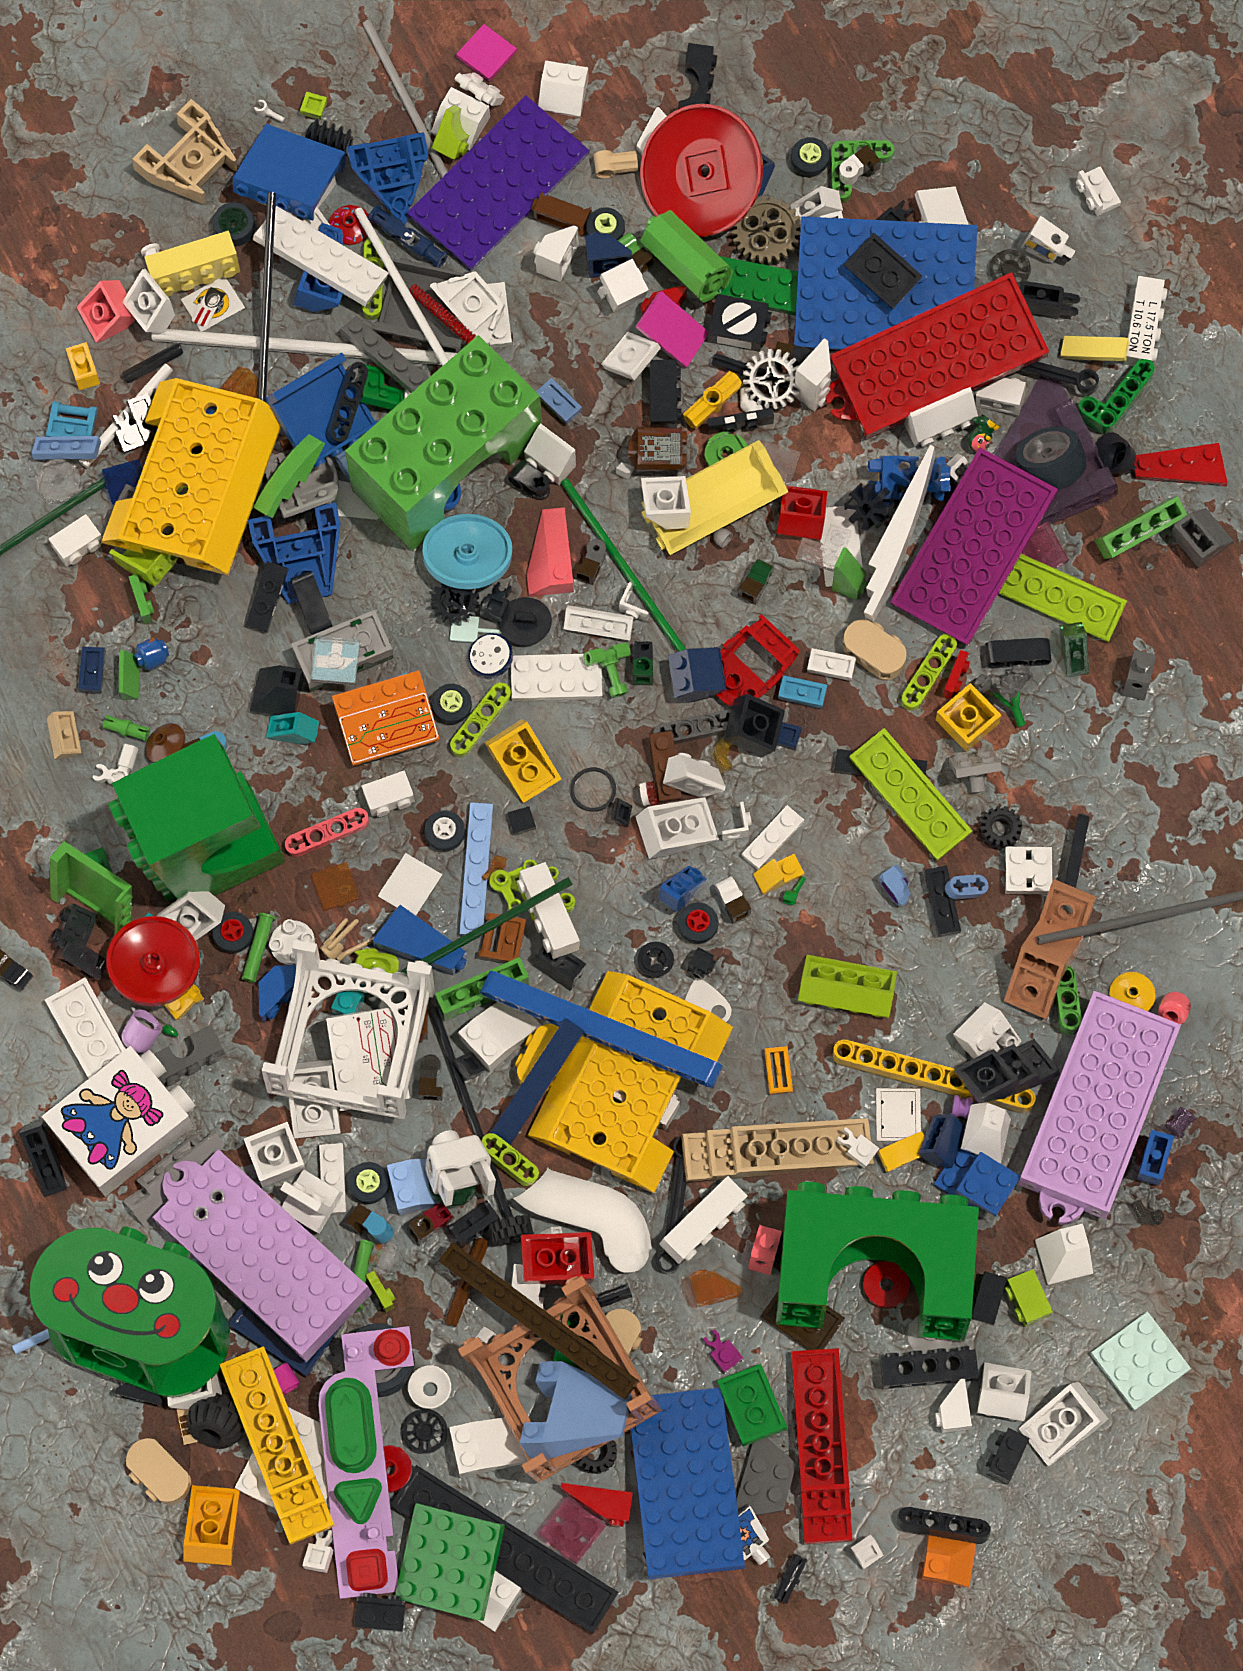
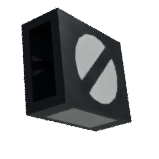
M717 294L708 333V342L760 352L761 345H766L768 332H765V326L770 325L772 312L768 311L769 303Z

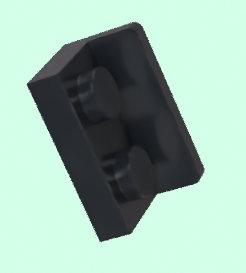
M76 904L64 907L59 915L60 924L58 928L54 929L50 938L52 941L51 948L60 949L67 935L86 946L98 914Z
M363 1593V1596H357L355 1628L403 1632L406 1602L401 1600V1596L387 1595L386 1599L377 1598L375 1593Z

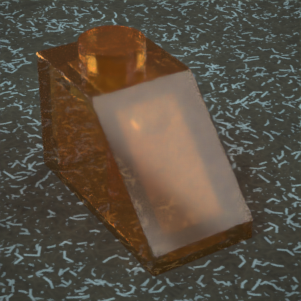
M707 1269L694 1272V1276L690 1277V1284L697 1308L743 1296L742 1287L714 1271L707 1272Z

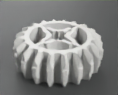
M768 349V356H766L764 351H760L759 356L761 359L754 355L752 360L755 364L748 362L746 365L751 371L745 370L743 373L746 376H750V379L743 380L744 384L750 383V387L746 388L745 391L750 392L752 390L754 392L750 399L753 400L758 397L757 405L762 404L764 400L765 408H769L771 402L774 409L778 408V402H780L782 407H785L787 405L786 399L789 402L794 401L791 393L796 396L799 395V392L794 388L798 387L795 384V371L800 365L793 367L792 364L796 362V359L793 358L788 361V352L781 357V349H778L775 355L772 349ZM768 361L766 375L756 377L760 365ZM775 361L784 365L789 374L780 373L777 365H775ZM771 372L773 373L774 377L781 378L775 382L776 385H774L771 380L769 381L763 379L770 377ZM790 381L789 388L785 394L778 396L780 383ZM757 384L766 385L771 396L764 394Z

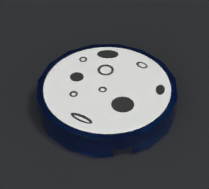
M487 633L478 637L469 649L468 659L471 667L478 675L491 678L493 676H500L509 669L513 661V649L504 636L497 633Z

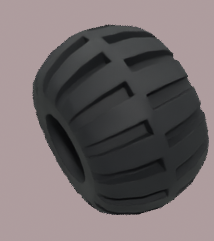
M216 1393L215 1396L208 1397L206 1400L201 1399L194 1403L188 1411L187 1425L190 1434L195 1440L205 1444L207 1447H213L214 1449L229 1448L242 1437L245 1431L234 1400L227 1397V1395Z

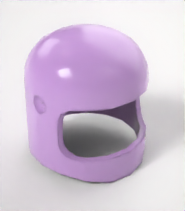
M140 1009L135 1010L122 1031V1042L127 1048L131 1046L137 1053H145L155 1043L162 1031V1026L151 1013ZM135 1017H140L149 1021L153 1024L154 1029L146 1027L145 1025L140 1023Z

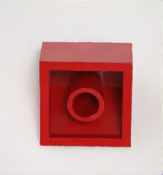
M785 485L788 493L782 495L777 534L821 540L828 491Z

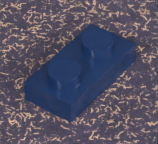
M82 646L79 692L102 693L105 647Z

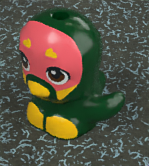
M982 414L972 419L974 423H977V426L967 437L968 446L976 452L979 448L985 450L992 440V434L1000 428L998 424Z

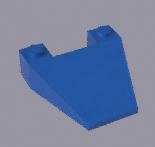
M336 502L314 507L319 529L276 538L271 517L265 516L248 520L252 542L264 563L266 564L268 561L289 568L282 589V594L288 604L298 602L290 578L309 571L313 572L322 597L332 595L341 525Z

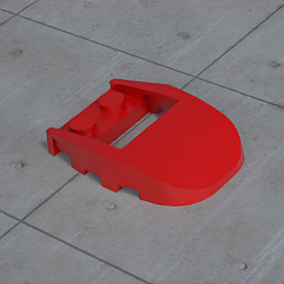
M762 614L758 616L759 620L750 627L746 625L732 639H728L720 651L727 691L715 695L731 707L734 699L745 694L760 699L782 680L783 675L786 674L800 654V650ZM750 636L782 665L766 683L734 654Z

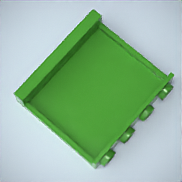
M63 841L50 857L51 899L59 903L66 893L113 923L116 935L122 927L132 920V885Z

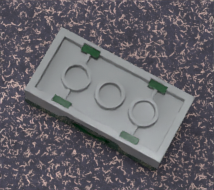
M375 610L291 644L310 692L333 683L312 681L317 640L358 643L359 651L356 673L394 658L392 647Z

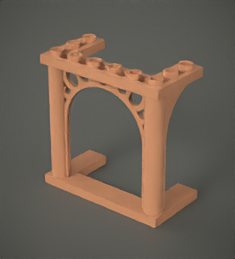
M575 1276L565 1282L566 1285L562 1287L567 1298H559L553 1303V1307L545 1311L559 1322L562 1319V1324L568 1328V1317L571 1313L577 1312L580 1316L579 1324L575 1328L569 1329L578 1336L592 1342L601 1353L639 1380V1383L631 1392L632 1400L626 1403L631 1413L627 1417L625 1433L663 1410L648 1392L596 1299L598 1297L596 1291L583 1276L579 1278ZM586 1320L589 1323L588 1325H586L590 1328L589 1332L582 1331L583 1327L585 1326ZM520 1322L512 1327L513 1330L509 1333H501L492 1339V1343L488 1345L479 1337L476 1339L471 1337L462 1343L463 1346L458 1349L461 1356L480 1372L518 1443L521 1439L524 1423L531 1422L518 1396L517 1373L526 1353L537 1342L542 1340L540 1337L535 1338V1333ZM518 1344H522L523 1346L522 1350H520L519 1352H515L513 1349H511L512 1347H519ZM504 1353L513 1355L515 1358L514 1364L510 1366L502 1365L499 1362L500 1355ZM501 1371H511V1377L507 1380L506 1374L502 1375ZM610 1441L557 1456L553 1459L548 1458L543 1453L534 1458H529L520 1445L528 1460L522 1464V1467L527 1475L541 1483Z

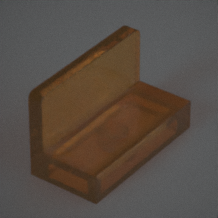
M238 366L219 389L256 398L258 396V378L250 369Z

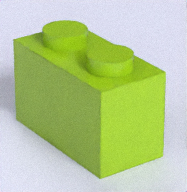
M1034 1269L1007 1280V1287L1004 1288L1009 1301H1014L1016 1318L1019 1322L1023 1321L1025 1327L1052 1315L1053 1311Z

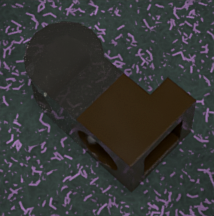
M429 1054L421 1060L419 1100L443 1101L442 1087H437L438 1076L441 1073L442 1067L441 1061L436 1055Z

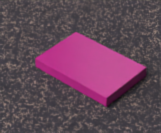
M662 291L657 293L636 325L639 331L651 341L658 343L661 347L660 349L673 360H676L683 368L689 365L709 333Z

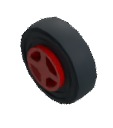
M696 902L683 908L679 914L677 924L679 932L684 939L691 943L700 944L706 943L714 937L718 930L719 921L712 907L705 903Z
M228 912L223 914L221 923L213 928L212 935L218 948L228 953H237L250 945L254 931L248 917L238 912Z

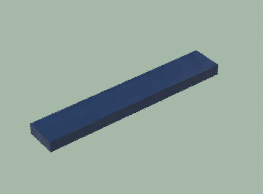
M567 1018L563 1020L490 1133L498 1135L509 1145L513 1143L585 1032L583 1029Z

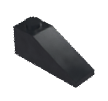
M44 1119L24 1125L19 1134L44 1196L67 1190L55 1142Z

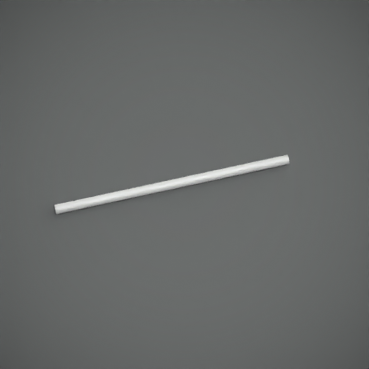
M357 208L354 211L355 215L443 366L449 361L448 357L363 209Z

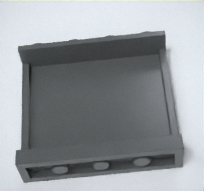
M393 258V263L409 290L413 284H417V287L420 286L423 292L426 291V294H429L432 300L435 299V302H439V305L445 307L448 313L457 318L430 285L432 283L448 281L450 278L462 277L471 272L460 273L448 267L437 268L429 263L418 264L406 258H401L400 260ZM391 277L379 322L376 321L374 331L386 341L433 350ZM414 298L444 352L458 353L462 350L465 340H462L446 324L437 319V316L435 317L431 311H428L425 306H422Z

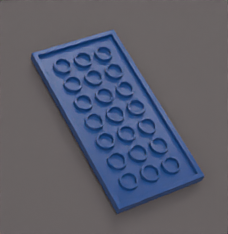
M720 1388L651 1395L659 1403L663 1411L631 1429L648 1580L745 1569L724 1400Z

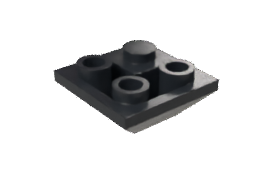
M282 665L260 668L250 712L270 716L295 713L304 680L302 669Z

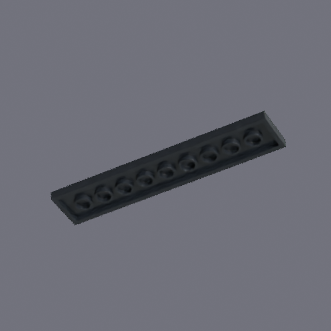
M418 1465L414 1467L410 1480L400 1489L390 1505L411 1520L415 1504L420 1503L505 1525L495 1571L592 1634L595 1633L619 1594L615 1589Z

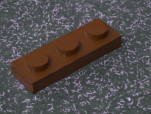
M672 731L649 734L659 802L682 799L681 790L663 784L668 758L676 756Z

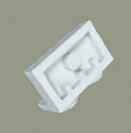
M1101 166L1087 173H1084L1083 170L1078 172L1076 186L1081 193H1084L1089 209L1094 210L1097 216L1120 206L1121 201Z

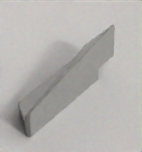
M215 1131L206 1138H201L199 1135L191 1136L138 1178L137 1182L142 1188L123 1200V1203L144 1227H148L154 1220L153 1216L169 1201L164 1194L162 1185L165 1173H170L174 1182L181 1181L184 1173L174 1168L173 1165L175 1163L193 1161L203 1166L218 1149L221 1151L225 1144Z

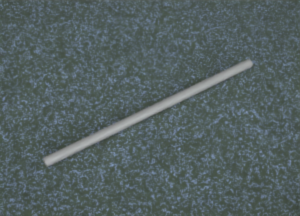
M366 20L363 22V26L418 133L424 132L429 155L442 178L448 171L438 151L432 149L433 142L372 22Z

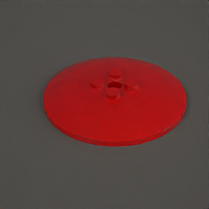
M711 104L689 105L665 117L656 126L647 140L640 166L642 190L654 215L657 217L671 210L698 237L720 234L739 223L754 205L763 177L761 149L753 131L737 114L726 108ZM705 165L710 169L707 177H703L701 174V169Z

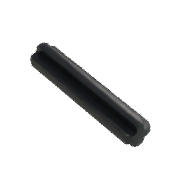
M175 343L123 371L122 376L127 383H131L183 354V350L179 343Z

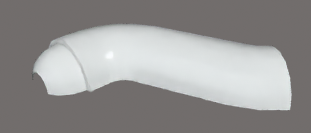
M547 1168L546 1172L535 1184L521 1195L513 1198L524 1208L538 1215L598 1232L603 1239L605 1255L609 1257L610 1263L621 1272L638 1271L647 1262L649 1251L652 1247L645 1218L634 1202L610 1187L555 1172Z

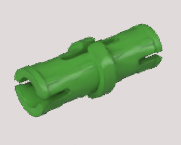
M106 715L105 719L107 720L103 721V729L121 733L123 737L131 736L146 742L148 739L146 736L150 734V727L132 723L129 719L122 720Z

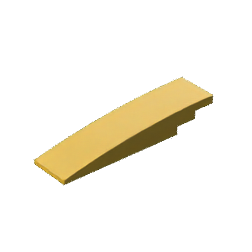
M260 1347L221 1363L220 1367L290 1545L335 1527L265 1347Z

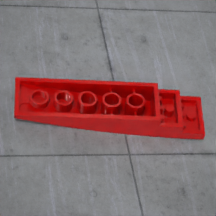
M839 1348L791 1351L804 1545L852 1542L850 1486Z

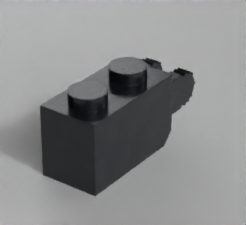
M1021 280L1020 290L1031 314L1057 318L1060 315H1078L1079 310L1076 307L1062 305V302L1078 304L1081 298L1079 295L1066 293L1061 286Z

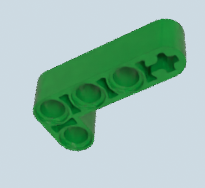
M1147 359L1138 360L1105 404L1092 396L1083 397L1079 402L1077 410L1078 419L1102 435L1113 432L1151 382L1155 370L1154 363ZM1143 371H1145V372L1142 374L1141 379H1140V378H1139L1140 372L1142 373ZM1133 386L1136 390L1130 391L1126 387ZM1114 403H1121L1124 407L1118 408ZM1084 407H1089V408H1091L1093 411H1092V412H1086V411L1083 410V408H1084ZM1108 419L1111 424H1104L1101 420Z

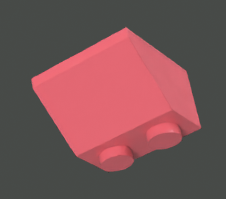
M120 280L100 281L77 306L96 343L126 330L136 320L122 303L127 293Z

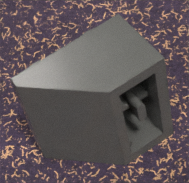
M1206 508L1191 512L1174 524L1171 536L1198 568L1234 543V540Z

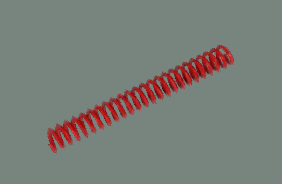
M417 284L411 286L409 291L413 298L421 303L422 306H425L428 311H431L435 317L437 316V319L446 324L462 340H465V343L469 344L476 337V334H472L473 331L469 332V328L466 329L463 323L460 324V320L457 321V318L448 313L445 307L439 305V302H435V299L432 300V297H429L426 291L423 292L420 286L417 287Z

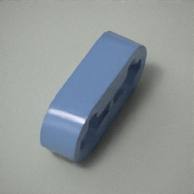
M982 875L955 876L945 885V891L952 899L977 898L988 890V882ZM975 883L977 886H980V889L978 890V887H971V885ZM955 884L956 887H963V888L958 891V889H957V888H954L953 885Z

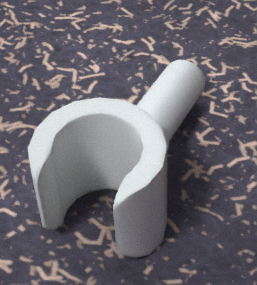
M264 100L258 101L259 105L263 107L262 109L254 107L257 115L260 117L271 116L280 122H283L285 119L270 110Z

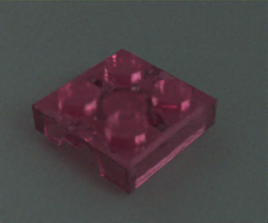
M568 1496L539 1535L578 1564L607 1525L590 1514L572 1497ZM559 1516L565 1520L562 1525L556 1521ZM583 1535L590 1540L587 1545L580 1540Z

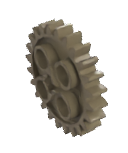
M763 195L762 201L758 202L756 199L748 214L732 227L735 229L731 231L732 237H735L733 244L739 245L737 247L738 253L744 251V259L751 256V262L754 263L756 259H759L760 264L767 260L768 265L771 266L773 259L779 264L781 256L787 260V252L795 253L793 246L799 247L797 239H800L799 231L801 230V224H797L800 222V216H795L796 209L789 210V202L783 206L782 198L774 202V196H771L770 200L766 201ZM771 214L779 216L776 220L768 219ZM750 222L758 223L754 228L747 226ZM767 228L770 232L766 233L763 229ZM780 233L786 235V237L781 240L775 238V236ZM758 241H764L766 243L762 247H757L755 245V243Z

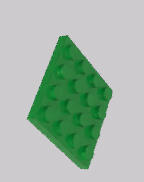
M416 1503L395 1595L401 1596V1600L484 1621L505 1525Z

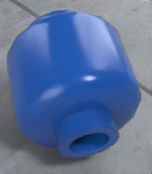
M152 637L137 644L134 659L139 667L143 666L146 670H152L166 663L169 652L162 639L158 640Z

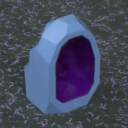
M894 865L879 877V882L898 906H904L908 903L911 895L908 889L909 882L902 869L898 865Z

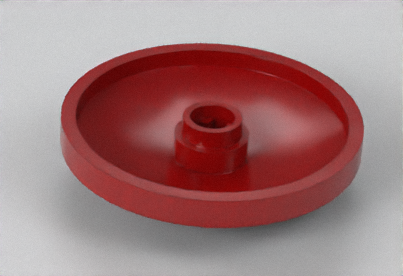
M161 916L142 917L122 927L113 937L106 959L108 975L116 990L126 999L145 1006H161L181 998L193 986L200 968L199 949L192 934L177 921Z

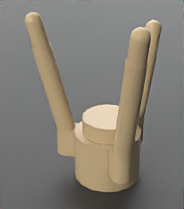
M345 918L320 949L328 959H337L340 962L345 956L373 943L374 937L342 952L341 950L344 947L340 941L359 922L358 919H355L336 938L348 922V919Z

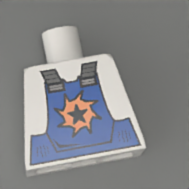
M748 1504L738 1512L744 1560L752 1556L761 1565L770 1558V1555L763 1547L769 1541V1538L752 1507Z

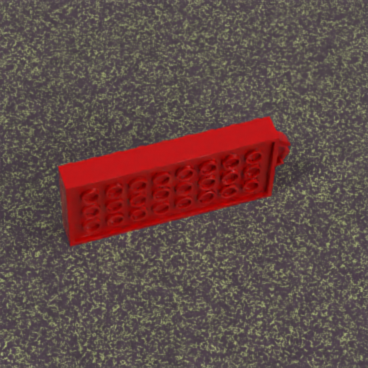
M1011 272L831 354L830 363L838 379L829 386L830 391L826 395V405L831 404L836 398L843 400L844 407L832 409L830 414L840 421L850 422L857 420L867 440L904 423L911 412L970 387L974 391L1047 358L1049 350Z

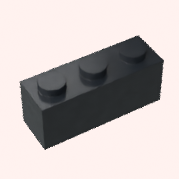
M676 360L650 361V427L677 428V422L682 420L681 408H677V401H681V388H677V381H681V367H676Z

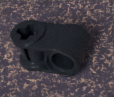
M521 460L507 477L515 487L523 490L536 500H544L550 494L548 477L525 460Z

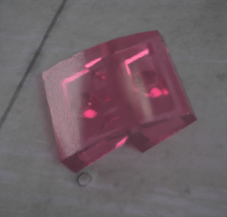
M1049 522L1037 527L1022 553L1052 568L1062 566L1068 563L1069 560Z

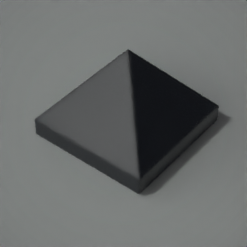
M615 798L610 813L611 820L624 827H628L632 805L619 798Z

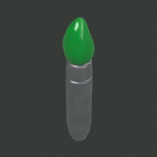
M130 1006L133 1013L135 1010H144L139 1006ZM155 1017L162 1026L164 1034L173 1037L178 1036L174 1027ZM143 1019L144 1021H146L147 1023H149V1024H151V1025L153 1026L152 1023H150L149 1021Z

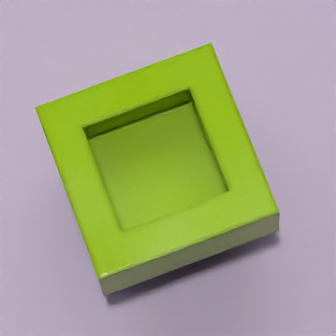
M306 92L300 114L321 120L327 104V97Z

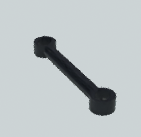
M1039 361L1020 369L1025 372L1076 385L1078 391L1085 395L1093 394L1098 389L1099 376L1091 369H1084L1078 373ZM1090 377L1096 382L1091 387H1084L1080 384L1084 379H1089Z
M681 1136L675 1140L673 1146L676 1164L665 1236L682 1220L687 1182L683 1155L678 1153V1148H676L677 1144L682 1141ZM663 1249L657 1256L656 1265L661 1273L670 1275L678 1270L680 1264L675 1261L676 1266L674 1268L664 1269L659 1260L668 1253Z

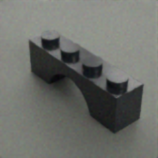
M688 43L685 72L697 81L699 87L691 97L679 101L678 109L694 104H710L711 94L708 93V89L713 87L714 74H711V70L716 68L718 55H714V46Z

